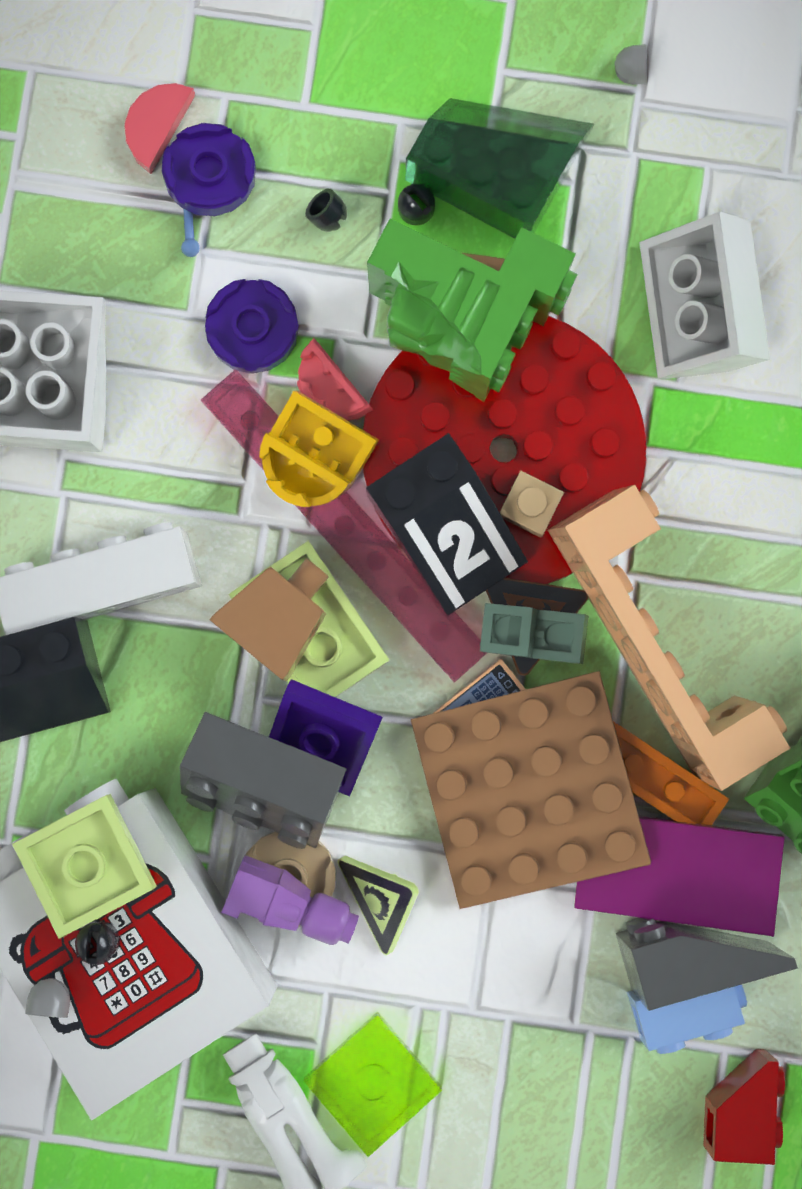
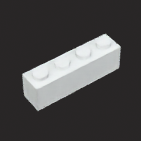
M171 522L161 523L145 528V536L127 541L126 536H115L99 541L97 543L98 549L80 554L79 549H70L51 555L52 562L34 567L33 562H24L5 568L6 576L0 577V617L5 635L72 617L86 620L202 587L187 532L180 526L173 528Z

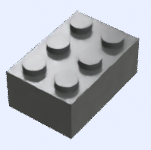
M204 712L180 764L181 794L187 796L186 801L189 804L203 811L213 812L214 808H218L232 814V820L245 828L259 830L260 826L277 832L279 833L278 839L287 845L305 849L307 844L316 848L338 796L346 768Z

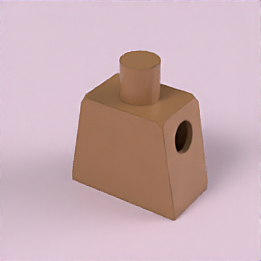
M307 558L289 580H286L272 567H269L220 608L209 620L281 680L287 681L326 615V612L314 603L311 598L329 576Z

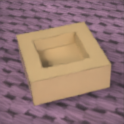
M520 471L500 514L504 520L541 538L564 492Z

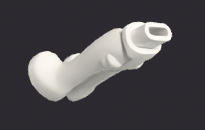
M256 1033L224 1053L223 1056L234 1073L228 1079L232 1085L236 1086L242 1109L273 1160L284 1189H323L319 1181L309 1173L307 1166L296 1153L284 1128L286 1124H289L295 1130L325 1189H343L365 1170L367 1163L357 1150L340 1151L330 1141L297 1081L278 1059L272 1061L276 1053L273 1049L266 1051Z

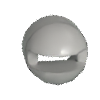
M647 44L625 47L617 55L615 71L617 77L624 83L631 85L647 84Z
M57 979L39 981L31 988L27 997L25 1014L68 1018L70 1007L68 988Z

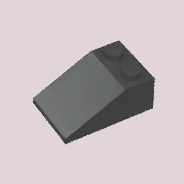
M654 918L634 919L626 923L627 930L616 933L631 990L648 1011L798 969L794 957L768 941L674 922H656Z

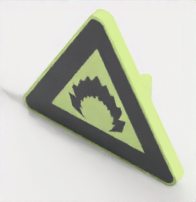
M343 856L338 859V866L381 952L384 955H389L396 947L418 896V887L414 883L398 877L396 874H390L348 856Z

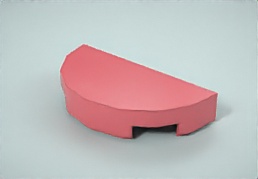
M177 83L157 85L141 93L129 108L125 121L126 142L137 163L150 174L154 171L195 97L194 89Z
M313 338L300 356L302 361L298 370L299 380H297L300 392L347 421L358 420L373 411V408L316 339Z

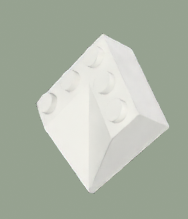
M0 290V445L102 452L106 417L104 298Z

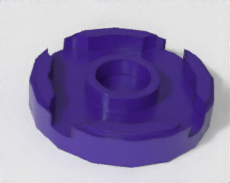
M201 123L185 128L176 135L177 139L172 142L170 147L168 144L163 153L161 171L168 194L181 208L196 215L219 216L234 211L247 200L255 186V159L250 145L243 137L241 139L238 135L233 134L232 129L221 124Z
M258 279V281L235 280L220 289L207 307L205 316L207 342L217 358L233 370L251 374L269 371L284 362L296 346L299 324L295 306L286 292L270 281Z

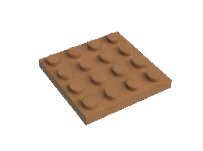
M600 670L411 719L459 909L651 865L650 855Z

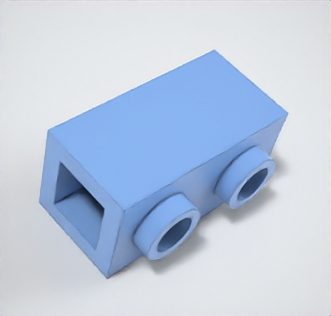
M742 985L648 1011L633 991L627 992L640 1040L648 1051L656 1050L659 1054L681 1050L686 1046L685 1041L701 1036L705 1040H717L727 1037L733 1033V1027L745 1024L741 1008L747 1006V1000Z

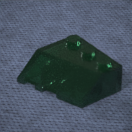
M450 98L428 118L407 155L405 180L411 184L425 185L439 199L516 239L521 227L535 233L590 134L594 123Z

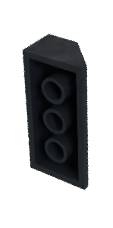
M72 617L0 637V742L111 712L87 620Z

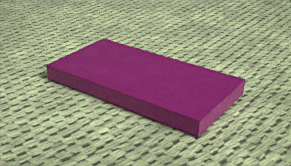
M639 816L651 865L578 881L576 885L575 909L645 919L654 918V920L774 937L785 837L781 834Z

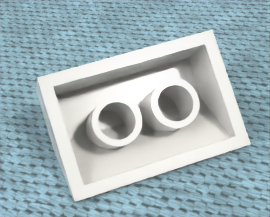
M719 211L639 242L658 379L730 372L770 360L751 223L749 220Z

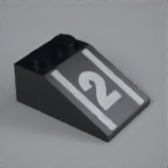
M449 433L366 487L368 499L447 616L528 563L478 475Z

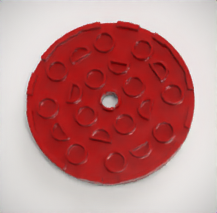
M548 316L544 326L534 321L532 322V328L520 350L512 346L510 351L516 354L501 390L497 392L490 389L485 401L476 398L474 394L449 379L450 371L428 364L425 358L419 354L401 351L387 367L377 383L369 402L373 411L365 415L363 430L379 439L363 467L366 486L374 483L449 433L478 475L499 513L520 471L564 492L541 538L504 520L528 560L527 564L506 578L550 584L573 574L548 529L612 490L635 485L640 492L646 466L644 422L633 389L615 361L599 344L586 334L565 322ZM498 438L512 439L517 450L515 458L508 462H499L494 459L490 452V445L493 440ZM374 508L384 528L392 537V539L397 543V545L400 547V545L398 544V542L396 541V539L394 538V536L392 535V533L390 532V530L388 529V527L386 526V524Z

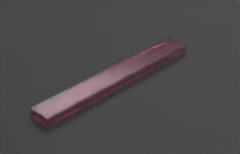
M235 369L201 399V402L263 470L262 459L259 457L260 446L265 433H270L279 416ZM348 492L323 505L310 507L294 505L453 683L487 654L479 652L481 640L456 612L449 616L445 614L413 564Z

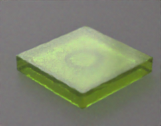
M378 1011L310 1071L303 1080L367 1157L372 1155L442 1091L441 1084Z

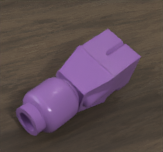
M244 855L221 912L237 919L241 912L257 918L265 926L297 931L300 925L305 936L328 945H336L339 941L349 944L359 915L350 912L348 903L323 893H316L312 898L310 897L311 890L287 870L277 868Z

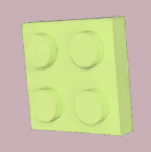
M111 794L99 798L12 844L59 939L157 887Z

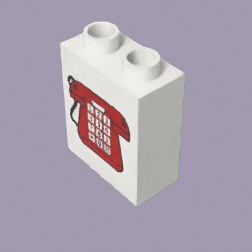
M113 779L98 787L64 810L66 815H69L99 798L111 794L157 885L155 889L94 920H103L111 923L119 933V949L106 963L91 965L83 962L77 955L75 940L78 932L83 927L60 939L58 938L12 845L33 832L0 849V970L24 1010H26L27 997L31 988L39 981L57 979L68 988L70 995L68 1018L28 1016L91 1121L268 1007L278 986L238 920L221 913L226 902L156 788L139 793L129 799L117 779ZM92 931L90 954L95 957L100 933L98 931Z

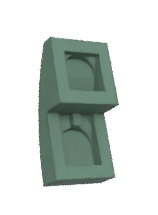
M485 603L479 652L583 664L589 616L586 614Z

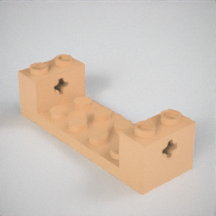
M635 485L612 490L548 529V532L580 586L588 595L589 601L692 774L723 791L789 750L790 746L783 736V733L787 731V727L779 713L772 706L766 707L764 704L734 695L707 712L705 706L695 694L690 697L688 696L680 682V679L685 677L680 664L671 652H662L654 636L659 634L654 620L644 608L637 610L628 594L633 591L629 578L619 565L612 567L609 560L661 529L655 517L659 516L658 508L651 496L645 490L639 492Z

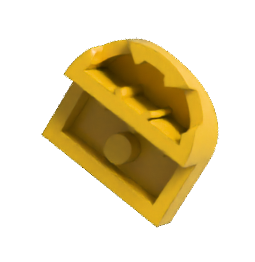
M296 390L292 392L270 433H265L260 446L259 457L262 459L263 470L267 478L266 483L279 498L300 507L318 506L339 498L351 488L379 439Z

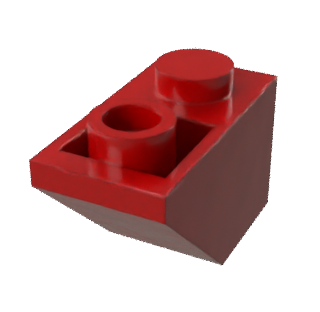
M765 1049L754 1050L705 1095L703 1146L714 1161L775 1165V1148H781L783 1143V1125L781 1118L777 1116V1097H783L785 1074L783 1067L779 1066V1061Z

